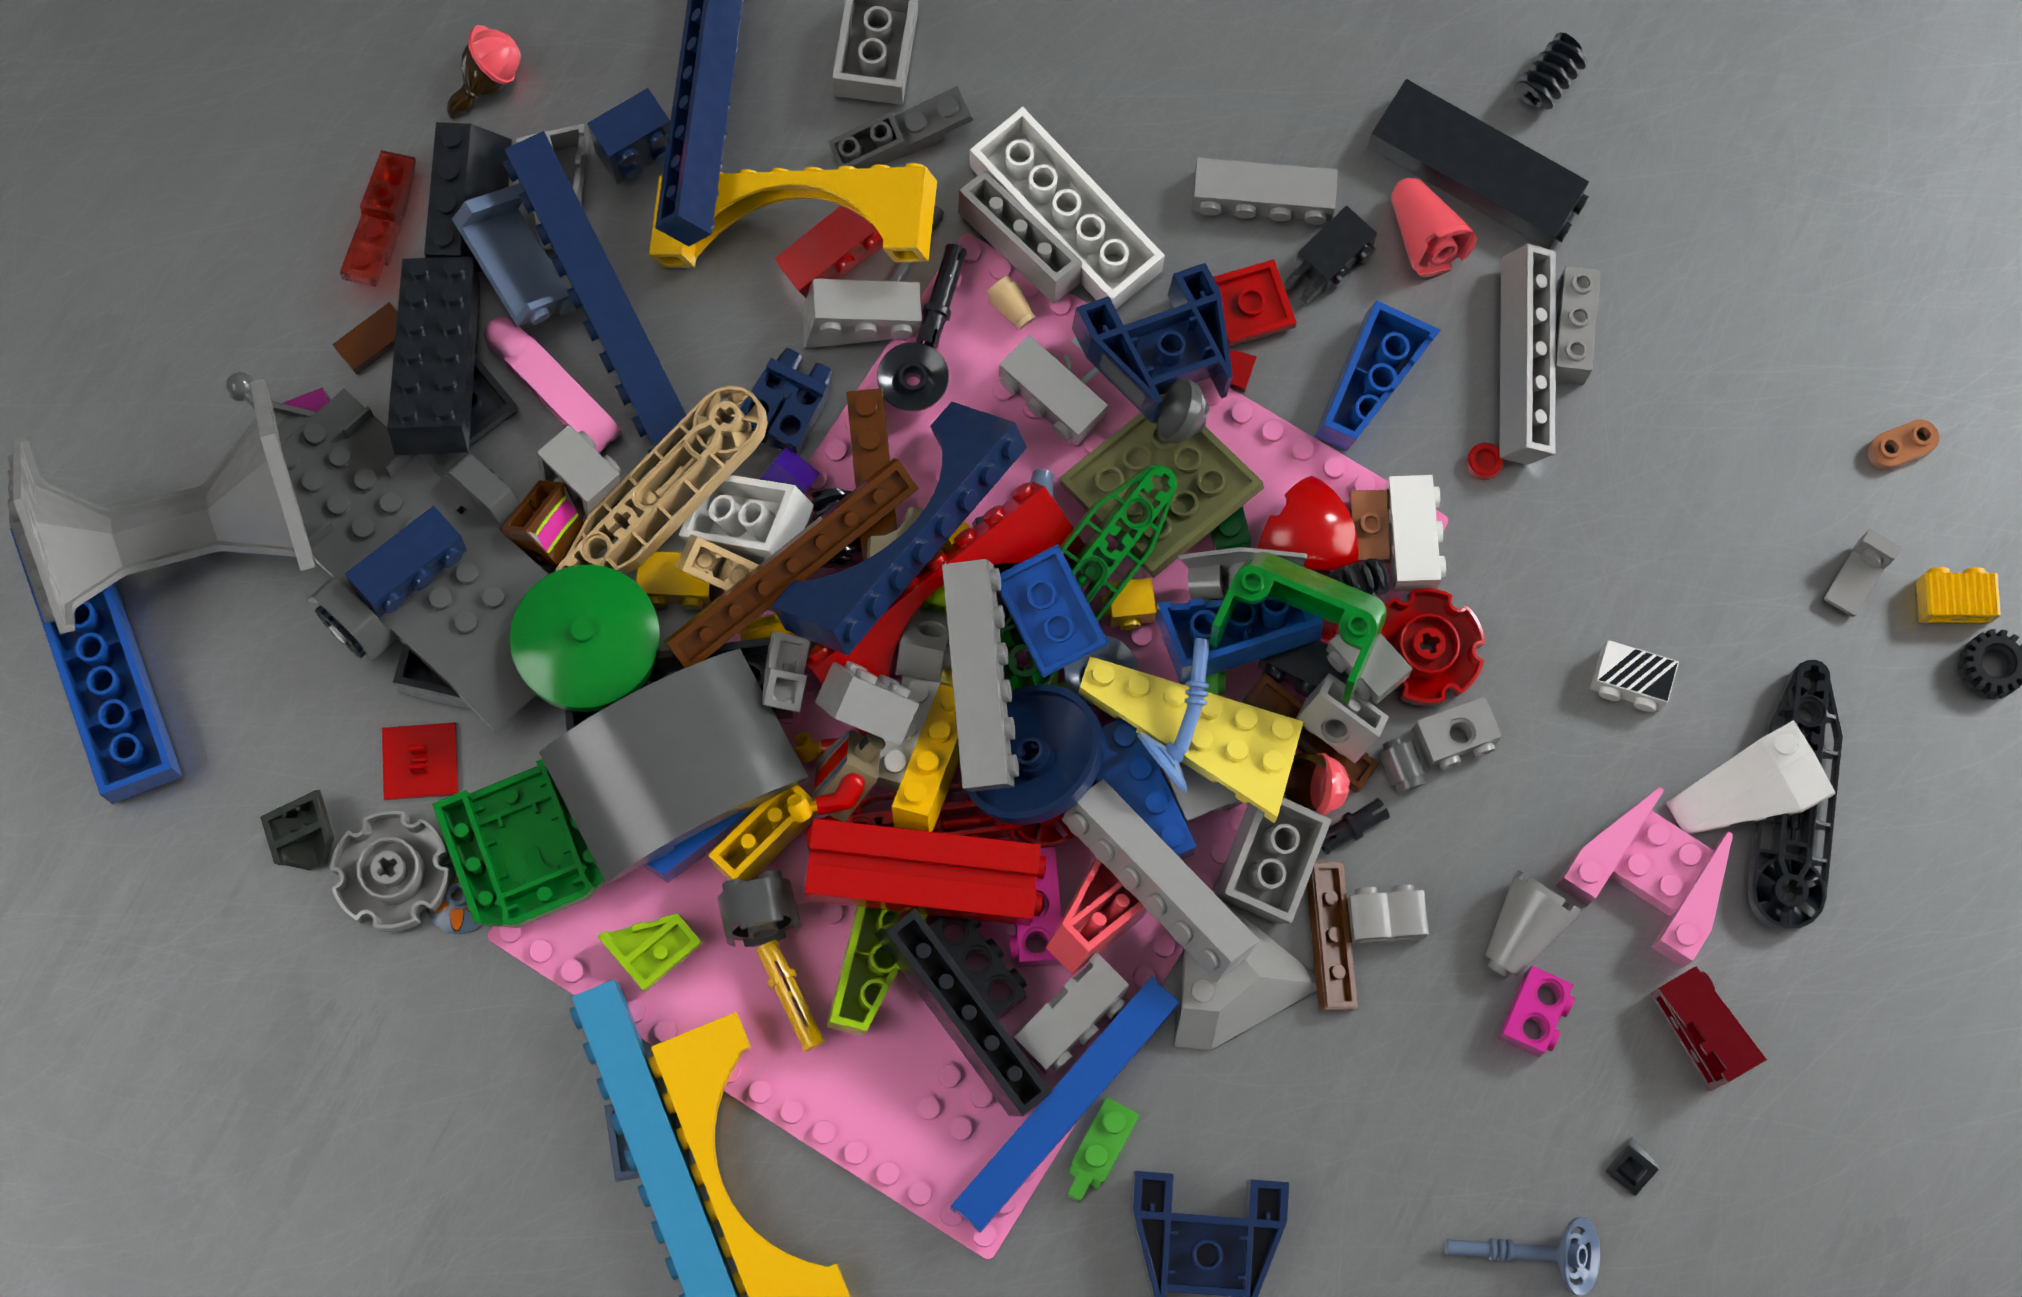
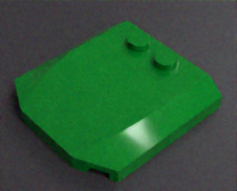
M542 759L536 761V767L472 793L464 790L432 803L469 911L476 925L519 928L588 900L605 882Z

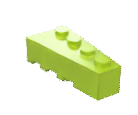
M856 906L826 1027L863 1036L868 1030L900 969L874 933L902 911ZM920 914L926 920L928 914Z

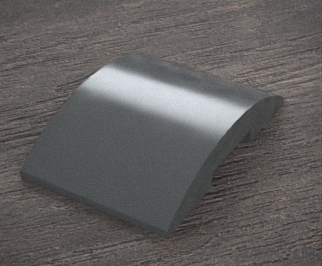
M740 649L701 661L635 691L584 720L539 752L607 884L674 850V846L739 811L744 813L809 779L774 711L770 706L762 705L763 691Z

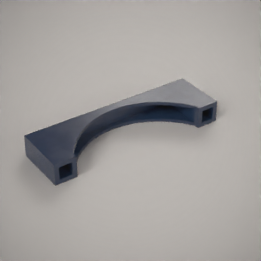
M951 402L930 425L942 449V468L938 484L926 508L900 537L872 557L850 568L825 577L804 582L794 580L772 604V608L785 630L848 656L1025 451L1027 446L1016 423Z

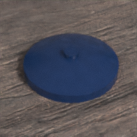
M1038 684L1024 686L1013 690L1012 701L1007 702L1008 717H1013L1015 724V739L1010 740L1011 755L1016 754L1019 764V776L1014 777L1015 787L975 792L965 790L971 800L986 815L997 821L1012 825H1030L1044 822L1057 817L1074 806L1094 783L1104 756V735L1101 724L1095 713L1080 696L1066 688L1055 685ZM959 757V771H960V777H961V781H962L961 765H960V757Z

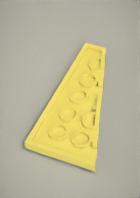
M1089 656L1078 694L1112 717L1122 718L1137 728V733L1147 734L1165 746L1170 741L1173 744L1175 743L1188 705L1184 703L1185 698H1189L1185 691L1190 689V687ZM1208 692V696L1204 697L1207 705H1204L1188 752L1183 755L1185 759L1181 762L1212 783L1219 782L1236 793L1235 798L1244 804L1251 803L1265 813L1264 817L1275 823L1303 721Z

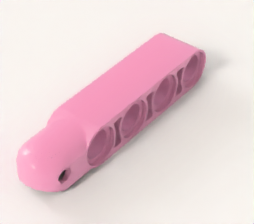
M502 316L490 320L484 331L485 341L490 350L565 428L570 424L578 433L581 430L584 431L595 443L596 447L594 449L599 454L610 442H613L623 433L612 417L534 338L529 336L520 326L517 327L511 318Z

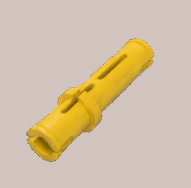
M777 939L758 947L755 951L759 955L770 978L767 983L770 989H775L803 1047V1052L812 1050L825 1043V1039L822 1037L795 980L797 977L795 969L789 968ZM792 1000L794 1001V1003H795V1005H796V1007H797V1009H798V1011H799V1014H800V1016H801V1018H802V1020H803V1022H804V1024H805L806 1027H804V1025H803V1023H802V1021H801V1019H800V1017H799V1014H798V1012H797V1010H796V1008H795V1006H794Z

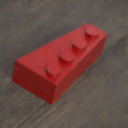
M839 206L774 258V260L795 288L807 298L813 279H838L883 248V239L877 229L865 218L849 208Z

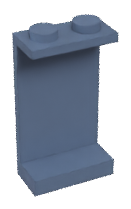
M520 183L465 201L452 218L517 327L529 322L532 325H537L548 319L551 314L559 312L561 315H564L575 309L567 293L568 289L518 209L522 204L518 194L524 192Z

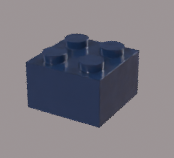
M649 88L587 123L595 152L617 185L623 181L636 179L645 168L654 163L660 164L665 162L670 120Z

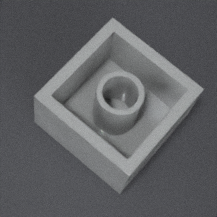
M569 424L537 452L541 479L543 481L564 482L582 520L585 522L588 515L621 482L619 474L621 470L608 455L602 457L594 449L596 447L595 443L584 431L581 430L578 433Z
M847 660L845 666L833 662L815 703L834 719L901 745L919 706V703L909 697L911 690L901 686L900 682L880 674L878 678L874 674L867 672L868 669Z

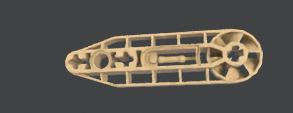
M730 385L715 389L706 395L588 515L566 557L559 563L555 571L570 566L590 564L608 567L626 575L642 566L759 446L765 437L768 421L766 410L756 396L743 387ZM728 397L729 401L721 402V399ZM749 398L756 404L745 415L738 406ZM751 423L757 424L755 431H751ZM656 464V466L639 483H637ZM719 467H721V468L702 486V488L698 491L697 489H698ZM635 485V487L626 495V493ZM695 492L696 494L672 517V515H673V514L688 500V498ZM668 519H670V520L653 536V538L647 543L646 541H647ZM642 545H644V547L633 558H631L639 550V548ZM607 548L605 555L598 558L600 551Z

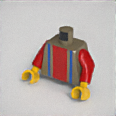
M853 730L846 731L840 738L822 739L821 743H815L808 733L796 735L795 741L799 747H793L800 760L810 762L818 754H821V756L817 759L813 801L808 802L803 793L793 794L787 799L789 813L797 822L807 821L813 815V812H818L819 815L829 814L845 822L878 779L880 752L886 746L884 739L869 732L862 736Z

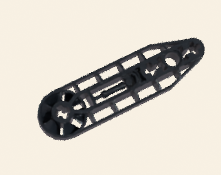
M1806 660L1791 672L1767 723L1764 734L1766 736L1773 732V725L1778 715L1784 717V725L1794 720L1802 734L1807 735L1805 739L1815 753L1820 765L1822 766V759H1832L1830 783L1836 793L1828 798L1826 822L1816 820L1818 804L1803 812L1800 841L1796 840V831L1800 829V813L1790 815L1788 826L1791 829L1790 840H1785L1788 813L1755 821L1748 883L1749 904L1760 921L1778 931H1797L1811 924L1822 913L1827 899L1843 735L1830 680V671L1823 662L1818 660ZM1807 674L1809 675V679L1804 678L1803 676ZM1810 681L1815 682V684L1809 689ZM1786 699V707H1782ZM1799 708H1805L1810 711L1813 721H1804L1799 715ZM1826 723L1831 724L1834 738L1833 751L1823 748ZM1763 821L1773 823L1771 849L1760 848ZM1815 830H1825L1822 858L1812 856ZM1785 852L1793 853V854L1798 855V857H1795V856H1784V853H1785ZM1759 857L1770 859L1758 869ZM1814 866H1821V875ZM1813 881L1815 886L1808 888L1807 883ZM1788 887L1790 890L1787 893L1792 892L1793 898L1786 900L1787 894L1782 895L1781 889ZM1763 901H1767V903H1764L1762 905L1759 904ZM1806 902L1815 912L1812 916H1809L1797 907ZM1789 912L1788 924L1780 923L1781 913Z

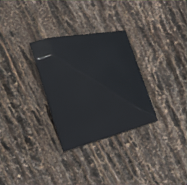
M1632 1137L1605 1172L1636 1196L1660 1167L1639 1142Z

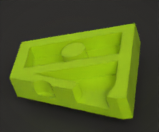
M678 913L661 917L659 920L652 922L645 921L633 924L631 927L613 932L605 931L597 936L644 993L703 944Z

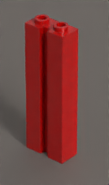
M813 818L804 900L893 911L916 908L919 914L1030 926L1034 916H1040L1042 894L1036 893L1037 878L1044 879L1046 856H1040V844Z

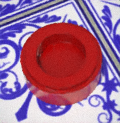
M1488 442L1475 445L1470 450L1466 459L1469 473L1480 480H1490L1496 477L1504 463V459L1499 458V448Z

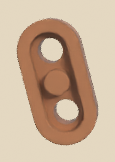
M1918 419L1883 432L1870 443L1868 458L1878 469L1892 470L1929 455L1939 443L1938 430L1931 422ZM1916 433H1924L1926 441L1920 440ZM1884 445H1891L1895 452L1893 454L1888 453Z

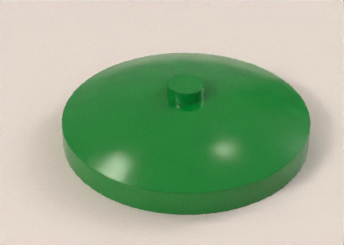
M599 565L570 566L542 578L522 598L514 614L510 630V647L513 661L526 685L538 697L553 706L578 712L603 710L639 690L649 678L656 665L661 645L659 620L655 608L645 591L627 575Z

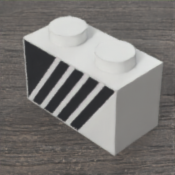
M1608 640L1601 648L1590 689L1599 692L1598 695L1606 700L1620 701V699L1633 702L1634 707L1642 711H1660L1669 701L1679 661Z

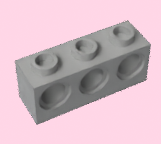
M1565 266L1558 280L1556 295L1557 382L1584 385L1592 372L1601 270Z

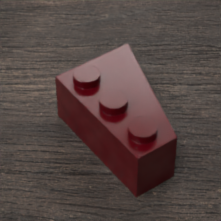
M1697 966L1650 993L1710 1091L1729 1083L1767 1060L1716 993L1710 977L1704 971L1701 972Z

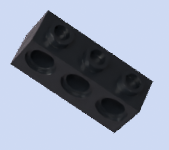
M940 916L929 925L998 1020L1026 999V992L1024 991V988L1027 986L1026 981L1015 968H1012L1010 971L1000 960L1004 956L1000 947L992 938L986 941L977 930L981 927L978 920ZM955 924L962 927L965 932L963 938L957 942L945 939L943 931L947 926ZM973 954L983 955L988 964L982 971H971L966 966V960L969 956ZM998 983L1006 985L1011 992L1009 998L1002 1002L993 1000L989 995L990 988Z

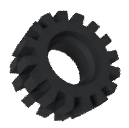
M1990 629L1986 633L1978 634L1965 645V648L1959 654V657L1962 659L1957 662V669H1963L1959 677L1961 681L1967 678L1969 683L1965 687L1969 691L1976 688L1977 692L1975 695L1982 697L1987 694V699H1995L1998 696L1999 698L2006 697L2022 685V644L2019 646L2016 643L2020 638L2016 634L2008 637L2007 630L2002 629L1996 633V629ZM1986 652H1997L2004 657L2007 662V671L2004 676L1994 677L1984 670L1982 657Z

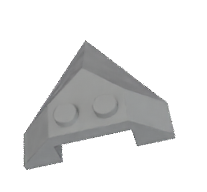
M1221 900L1260 941L1246 961L1218 982L1207 971L1202 969L1199 963L1185 949L1180 1009H1176L1173 1047L1206 1050L1218 1047L1316 992L1315 973L1228 903Z

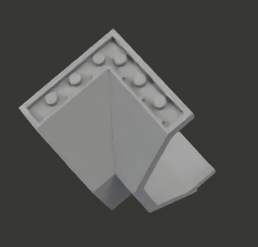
M264 378L250 381L256 417L202 485L117 508H104L47 483L41 477L29 439L24 438L13 441V455L8 456L11 469L8 470L9 523L44 622H56L60 634L75 631L74 612L76 608L119 579L133 573L214 552L226 551L293 556L297 558L300 571L315 567L310 543L282 453L275 413Z

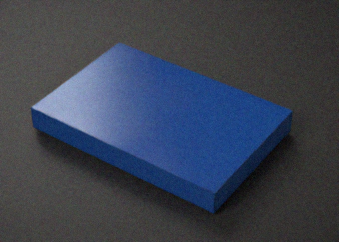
M1058 544L1000 573L1001 591L998 592L1042 678L1109 645Z

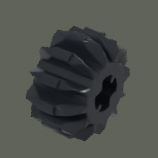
M1376 558L1348 564L1331 571L1328 575L1329 578L1376 597L1385 595L1390 589L1388 581L1390 578L1387 569L1384 568L1382 560Z

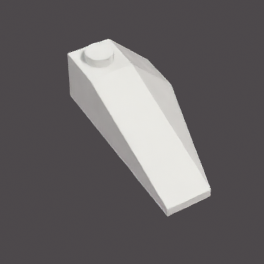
M1793 720L1762 737L1667 801L1666 805L1681 830L1690 835L1729 827L1730 824L1751 820L1760 821L1767 819V817L1786 813L1804 812L1836 793L1815 753Z

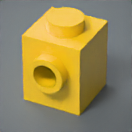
M1152 577L1133 579L1127 583L1103 614V616H1109L1110 627L1119 626L1120 630H1134L1140 628L1142 623L1154 622L1156 606ZM1120 581L1108 583H1110L1115 588ZM1108 588L1106 589V594H1101L1100 596L1101 605L1112 592Z

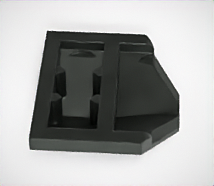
M314 790L260 816L274 864L313 870L328 862L334 834L320 790Z

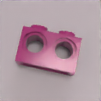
M1531 966L1525 971L1497 1039L1538 1058L1546 1050L1552 1052L1561 1031L1555 1029L1561 1016H1568L1575 997L1570 995L1574 984L1535 966ZM1540 987H1546L1553 992V1005H1545L1539 1000L1537 992ZM1525 1021H1532L1538 1025L1540 1029V1037L1538 1039H1530L1524 1034L1523 1024Z

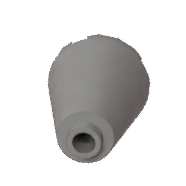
M1520 870L1513 877L1485 956L1491 959L1487 966L1505 978L1508 977L1510 972L1518 976L1582 912L1575 905L1571 911L1567 910L1570 904L1566 902V899L1530 876L1524 882L1523 880L1526 875Z

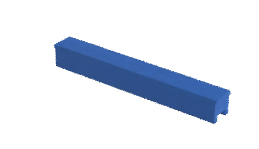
M1154 976L1150 977L1051 1090L1052 1093L1044 1098L950 1206L954 1213L960 1214L978 1232L981 1233L1177 1008L1180 1002L1156 982Z

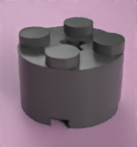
M767 871L759 875V879L746 882L743 879H732L722 884L723 892L718 896L717 901L728 945L736 947L734 940H743L745 947L761 946L772 940L777 939V941L786 938L785 930L791 927L794 928V933L800 929L801 923L791 881L782 878L781 871Z

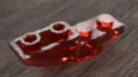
M381 150L360 204L362 215L340 270L342 280L376 287L384 265L389 266L406 212L416 164L415 157Z

